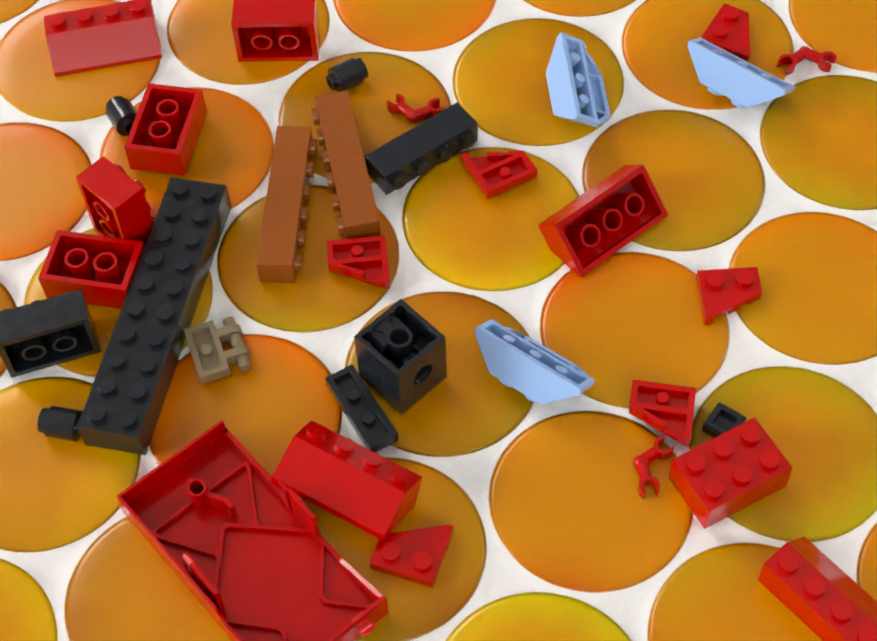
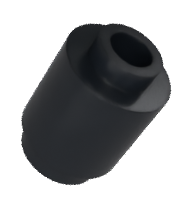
M349 58L328 69L326 82L332 91H346L363 83L364 79L368 77V70L361 58Z
M115 96L106 104V116L120 135L129 136L137 111L128 99L122 96Z
M57 406L43 408L38 417V431L44 433L46 437L77 442L81 437L77 426L83 411Z

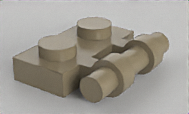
M234 317L225 318L223 320L224 327L219 329L215 328L213 320L183 329L201 384L231 375L230 364H238L241 372H247L252 367L249 361L251 354L248 347L243 344V332L240 325L236 324ZM230 342L232 349L223 351L221 343Z

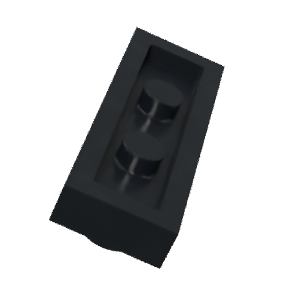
M353 364L325 378L327 387L367 449L378 452L399 441L398 433Z

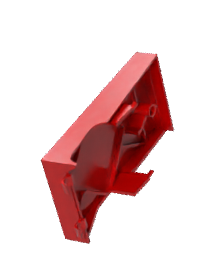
M223 420L219 421L116 496L123 513L232 641H355L361 635L366 637L378 627L374 624L389 613L387 597L382 595L326 541L320 534L316 515L292 488L281 480L277 482L278 485L271 482L272 477L225 427Z

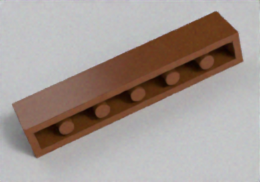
M348 90L315 96L316 108H311L314 125L320 124L321 128L316 129L319 146H325V150L321 151L324 168H330V172H326L328 188L335 190V194L331 195L334 212H340V217H336L339 235L345 234L346 239L381 236L380 220Z
M277 126L256 263L260 282L295 283L297 271H302L303 259L299 251L300 247H305L306 233L302 228L303 224H308L309 209L306 206V200H311L312 186L309 183V178H314L315 164L311 160L312 156L317 155V139L312 138L311 127Z

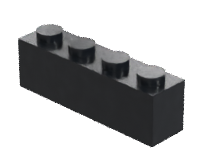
M457 102L365 155L368 175L386 195L394 190L401 189L409 181L426 174L436 165L448 161L453 155L463 149L473 146L478 141V123Z

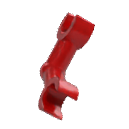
M802 46L792 55H781L777 67H780L782 64H788L786 75H790L794 72L796 64L807 59L817 63L820 70L830 72L831 63H835L837 56L830 51L820 53L807 46Z
M396 94V102L398 104H393L387 100V109L390 113L402 114L412 123L433 117L445 110V107L439 108V98L430 100L428 106L416 110L405 104V99L401 94Z
M665 436L657 437L652 448L633 459V464L640 480L637 490L642 499L645 494V488L643 487L645 485L652 486L656 496L658 495L660 483L658 479L651 475L648 465L657 459L666 460L672 456L675 446L668 450H661L658 447L664 443Z

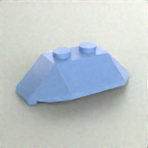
M560 32L546 70L553 115L578 124L597 128L611 118L603 76L593 58L585 50L587 47L583 40Z
M701 37L689 40L687 44L699 82L707 86V90L710 93L730 98L731 103L739 108H748L793 92L796 87Z
M493 319L475 328L474 334L489 373L498 378L503 385L513 387L523 393L532 402L544 405L577 396L593 386L595 379L588 376L578 365L527 335L510 327L501 326L499 322Z

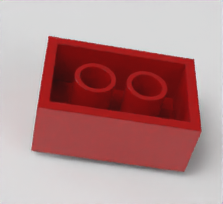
M316 0L233 1L231 26L238 62L319 61L320 31Z
M148 83L124 146L130 169L180 176L186 175L207 114L202 90Z
M103 156L76 176L93 228L100 236L143 241L145 247L154 223L150 214L152 211L151 206L145 197L146 189L138 179H131L121 165L116 162L113 164Z
M57 230L38 277L46 298L81 289L87 304L121 309L144 250L143 241Z
M754 417L672 459L669 479L701 525L706 529L787 486L793 467Z

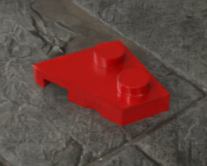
M724 3L701 38L749 62V13Z
M523 150L509 151L507 153L487 152V157H470L469 153L460 155L462 165L487 200L537 177V168Z
M385 235L327 241L329 272L390 289Z
M757 267L697 270L696 280L704 325H710L714 323L716 317L726 312L731 314L739 310L742 305H749L761 298L762 288Z
M633 380L629 413L683 446L690 447L696 388Z
M444 525L389 533L383 541L378 540L369 563L370 569L433 588L454 532L453 526Z

